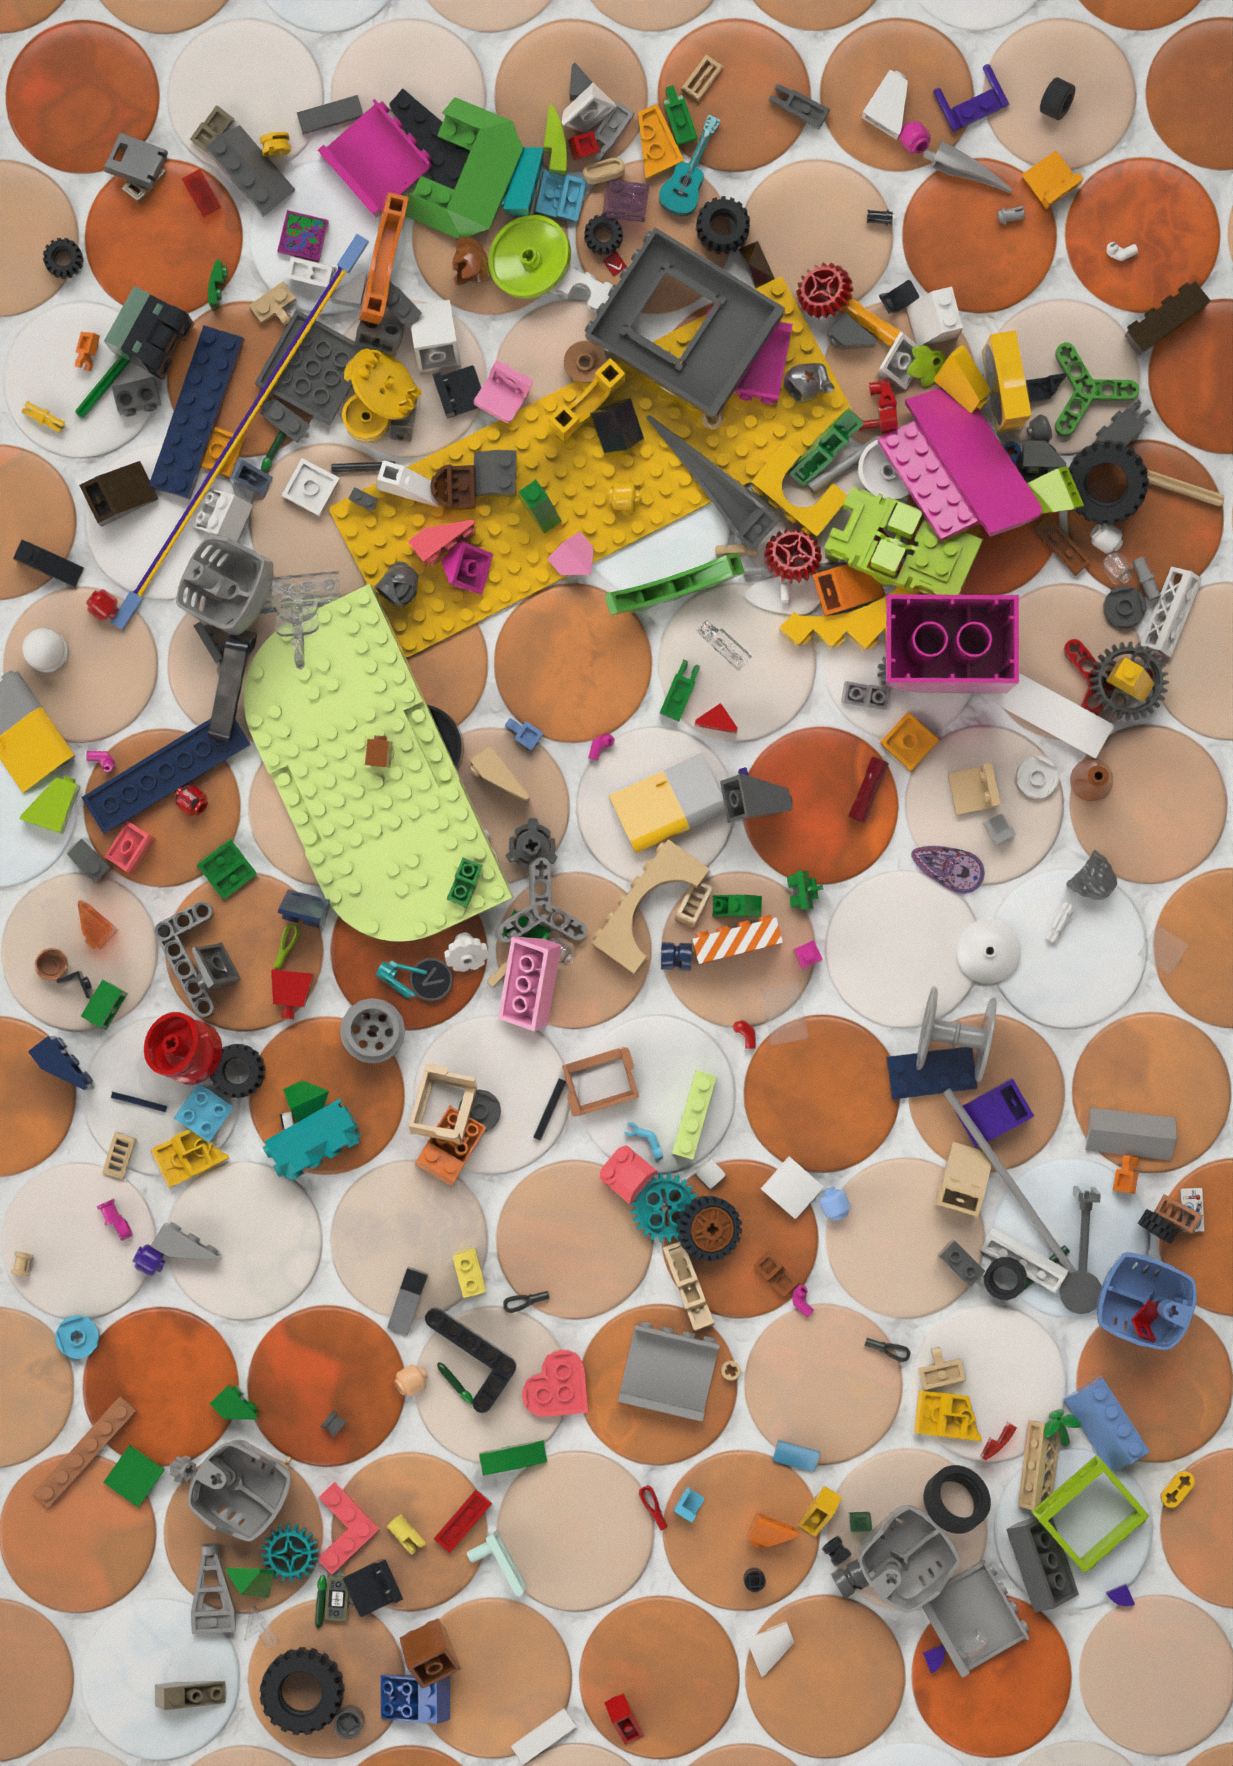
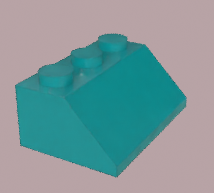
M523 147L524 150L509 183L508 193L504 195L501 206L504 207V214L515 217L530 215L544 163V148Z

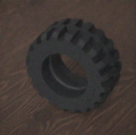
M1112 440L1094 442L1092 445L1083 448L1074 457L1069 466V471L1084 504L1083 507L1076 508L1075 511L1079 515L1082 514L1085 517L1084 519L1089 522L1092 520L1100 525H1103V523L1112 525L1118 521L1123 522L1129 516H1133L1144 502L1149 484L1147 467L1144 465L1142 457L1137 455L1132 447H1127L1122 442L1118 441L1116 443L1112 442ZM1098 464H1116L1126 474L1127 489L1116 501H1099L1088 491V474Z
M299 1647L297 1650H287L286 1653L280 1654L275 1658L262 1678L259 1692H261L260 1703L264 1706L263 1712L271 1718L270 1722L274 1726H280V1730L285 1733L288 1730L293 1732L292 1735H299L300 1733L309 1735L313 1731L324 1729L325 1725L333 1721L342 1704L344 1693L342 1673L338 1671V1665L335 1661L328 1659L329 1656L325 1653H318V1649L312 1648L307 1650L306 1647ZM304 1671L311 1673L320 1681L323 1693L316 1707L311 1710L301 1711L292 1708L285 1702L282 1696V1685L290 1674Z

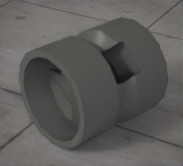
M857 1559L847 1564L845 1570L840 1568L831 1573L844 1599L854 1594L856 1588L861 1590L869 1585Z
M347 1705L339 1710L334 1721V1728L340 1737L352 1739L361 1732L364 1724L362 1710L354 1705Z

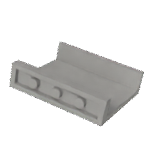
M641 1321L640 1325L635 1324L618 1402L703 1421L704 1409L720 1344L716 1343L715 1338L708 1336L699 1339L695 1338V1334L683 1331L682 1334L674 1333L673 1328L662 1326L660 1330L653 1328L652 1323Z

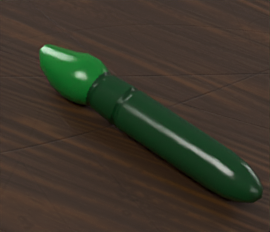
M281 430L262 461L260 470L263 472L270 468L272 460L287 436Z
M438 1362V1370L460 1394V1397L467 1403L473 1404L470 1392L465 1390L445 1364Z
M321 1575L317 1582L318 1592L315 1612V1625L317 1628L322 1626L324 1619L325 1590L327 1588L325 1575Z

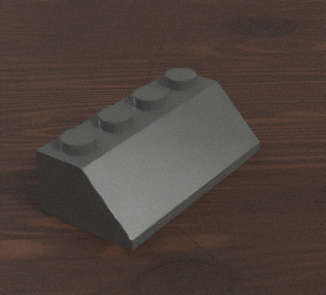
M240 125L221 133L206 146L208 154L262 217L295 191V188L271 160L262 155V150Z
M1036 1517L1018 1522L1006 1529L1034 1612L1055 1609L1079 1595L1064 1549ZM1052 1517L1050 1520H1048V1522L1057 1531L1056 1525Z

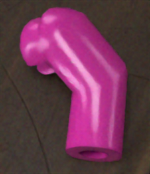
M603 734L594 738L588 758L598 761L601 750L614 744V737L610 734Z
M87 751L86 760L98 761L105 772H111L115 768V760L107 751Z
M799 1285L793 1290L792 1303L801 1313L808 1317L814 1309L806 1303V1293H808L806 1286Z

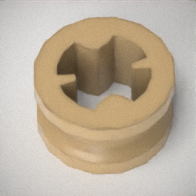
M726 1361L721 1367V1374L727 1380H735L741 1373V1368L735 1361ZM727 1365L736 1366L737 1372L734 1371L736 1373L734 1376L725 1373Z

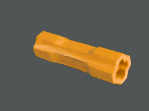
M855 299L847 300L849 307L843 306V313H839L842 315L844 313L848 314L860 326L891 348L901 331L864 308Z

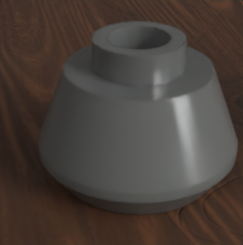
M1040 414L1029 422V427L1026 428L1029 439L1050 442L1052 430L1046 416Z

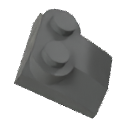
M222 942L192 948L200 971L196 979L201 989L205 991L220 990L241 980Z

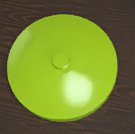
M541 215L519 217L505 225L493 240L488 257L490 274L495 283L505 293L521 299L540 297L554 289L567 273L571 261V245L564 230L552 219Z

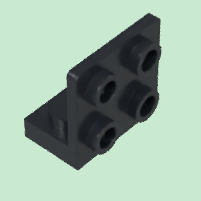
M473 365L441 375V372L432 374L447 419L479 408L474 405V399L481 390V385Z
M386 1559L375 1561L343 1577L359 1617H363L390 1603H397L403 1600Z

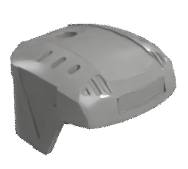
M209 536L201 542L188 562L178 586L176 603L179 608L193 617L231 635H239L253 624L266 601L272 586L273 562L230 538ZM209 545H213L210 548V550L206 553V555L203 558H201V554L203 553V551ZM217 549H220L219 553L215 556L212 562H209V559L212 556V554ZM227 553L228 556L224 559L220 566H217V563L221 559V557ZM220 574L225 578L217 595L205 590L216 586ZM186 587H187V588H188V594H187L186 603H184V601H183L184 591H185V589H186ZM196 592L194 607H192V596ZM204 596V602L201 612L199 610L201 597Z
M233 1440L219 1446L205 1458L190 1485L188 1505L193 1513L213 1530L250 1542L260 1536L280 1512L290 1489L291 1475L289 1470L279 1460H276L266 1452L249 1444L247 1441ZM263 1462L266 1463V1466H265L264 1469L262 1468ZM273 1468H275L274 1475H272ZM228 1471H230V1472L232 1473V1480H231V1481H230V1474H229ZM225 1505L226 1508L219 1514L218 1511ZM235 1512L236 1515L231 1520H228V1517ZM244 1518L245 1521L239 1525V1522Z
M902 1505L890 1512L887 1517L863 1538L859 1546L860 1567L869 1585L885 1602L904 1612L918 1610L927 1602L936 1598L960 1564L957 1549L945 1531L935 1524L925 1512L911 1505ZM896 1518H899V1519L902 1520L903 1522H902V1523L898 1522V1521L896 1520ZM936 1561H940L942 1565L941 1568L938 1566ZM889 1562H895V1563H897V1565H894V1564H888V1565H887V1563H889ZM928 1568H931L935 1575L934 1577L930 1575ZM919 1576L923 1577L926 1583L925 1585L922 1584L921 1580L919 1579Z

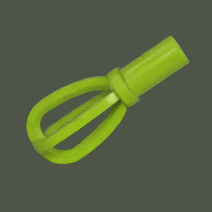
M289 924L285 927L274 967L282 968L286 956L299 938L300 928L298 926ZM290 928H294L295 935L289 946L285 948L287 934Z

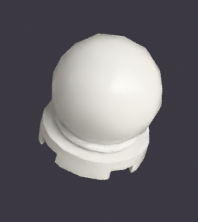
M38 628L28 633L22 645V653L26 662L37 671L44 673L57 671L66 663L69 654L68 644L64 638L49 628Z

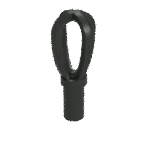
M548 1291L533 1295H516L506 1298L503 1306L506 1312L514 1313L527 1308L530 1304L533 1305L550 1298ZM528 1300L525 1304L511 1309L507 1307V1303L510 1301Z
M870 1338L866 1339L864 1345L879 1350L882 1353L884 1352L889 1357L901 1362L908 1361L911 1355L910 1350L905 1346L893 1343L886 1344V1342L882 1343ZM892 1347L905 1350L907 1356L901 1358L890 1353L886 1348Z

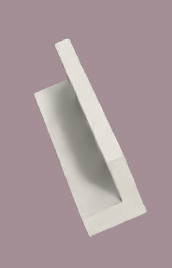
M1175 567L1170 568L1160 593L1162 596L1157 601L1141 641L1143 648L1149 646L1151 650L1158 651L1166 657H1172L1202 578L1192 571ZM1175 575H1183L1181 581L1174 586L1173 580ZM1173 593V601L1166 605L1167 596ZM1165 613L1166 619L1159 625L1157 622L1158 618ZM1157 633L1158 639L1156 644H1150L1151 636Z

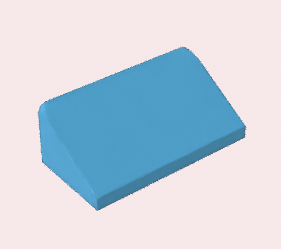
M778 1440L772 1461L814 1472L820 1451Z

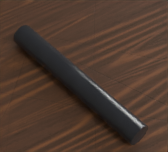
M382 462L331 464L332 472L379 471Z
M558 1078L533 1138L541 1141L567 1081Z

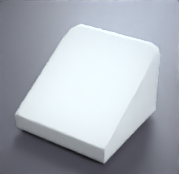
M712 1159L696 1173L710 1189L726 1176Z

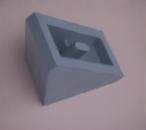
M243 459L239 460L231 476L234 483L263 497L273 478Z

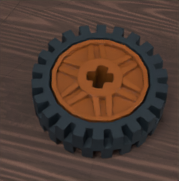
M700 1196L684 1206L685 1210H681L679 1214L681 1218L677 1219L679 1227H676V1232L679 1233L677 1238L681 1242L680 1245L687 1253L701 1260L716 1261V1259H723L724 1255L728 1256L731 1254V1249L735 1250L737 1247L735 1243L741 1239L738 1236L739 1233L742 1234V1229L740 1228L742 1222L738 1218L740 1215L735 1211L736 1208L718 1197Z

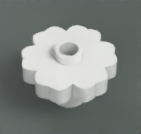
M469 933L458 934L455 937L454 943L449 944V950L444 952L447 966H453L454 971L466 972L469 968L476 970L485 964L484 960L489 958L487 945L481 943L480 939L473 938Z

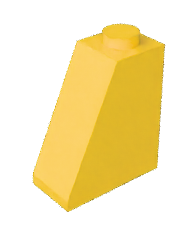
M962 344L950 354L933 380L967 411L972 413L977 408L981 410L988 403L987 396L990 394L991 389L968 350Z
M1126 657L1115 664L1106 680L1141 702L1146 700L1155 684L1143 667Z

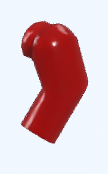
M740 1020L735 1022L733 1030L745 1037V1049H756L755 1029L746 1021Z

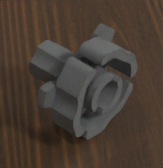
M529 818L527 824L515 829L516 835L522 830L528 831L518 837L516 850L514 848L515 837H510V852L506 854L510 863L516 862L524 869H529V865L523 863L520 857L528 862H531L534 858L542 857L547 859L550 864L555 863L558 858L554 854L556 841L554 838H550L551 848L548 851L546 837L537 830L544 831L548 836H550L551 832L546 827L539 825L538 819ZM529 843H538L534 850L526 849V845ZM539 864L536 865L535 868L540 869L544 865Z

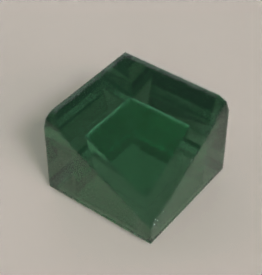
M849 1512L850 1531H871L872 1521L870 1512Z

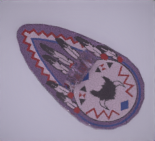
M923 846L911 852V858L923 873L955 893H971L979 888L984 880L985 870L983 863L971 852L943 846Z

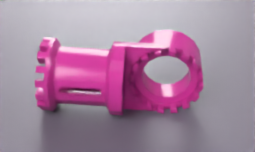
M114 1198L107 1201L106 1204L102 1203L96 1206L102 1212L105 1226L113 1223L117 1234H120L118 1237H121V1241L133 1236L127 1220L123 1219L122 1215H119L114 1205Z

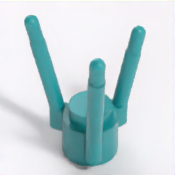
M392 960L389 964L385 961L382 962L377 970L376 977L382 979L383 982L389 984L407 999L410 998V995L415 997L416 994L395 980L398 975V971L395 969L399 968L424 975L427 974V971L398 964Z

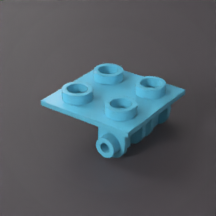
M199 1083L177 1112L174 1119L207 1142H210L234 1107L211 1092L209 1088Z

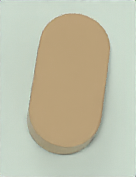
M609 158L590 163L583 169V178L589 184H597L619 178L625 173L624 162L619 158Z

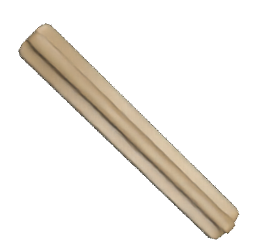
M1147 470L1150 484L1216 506H1222L1225 496Z

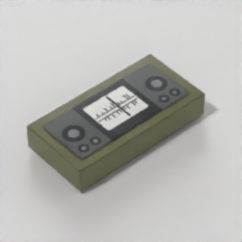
M328 1575L324 1620L347 1621L349 1592L343 1581L345 1576Z

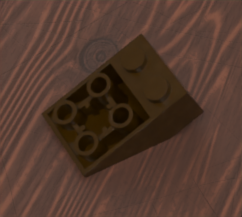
M141 461L101 474L79 485L97 523L101 527L159 499L154 488L149 485L150 480Z

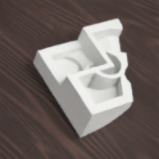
M787 1622L766 1629L767 1631L746 1638L761 1677L765 1676L794 1644Z

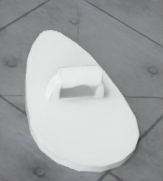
M781 576L771 577L754 584L745 592L746 600L761 609L792 615L794 612L798 615L808 614L816 609L820 602L812 576L809 577L808 581L802 578L800 584L796 580H793V583L790 584L789 579H785L782 582Z

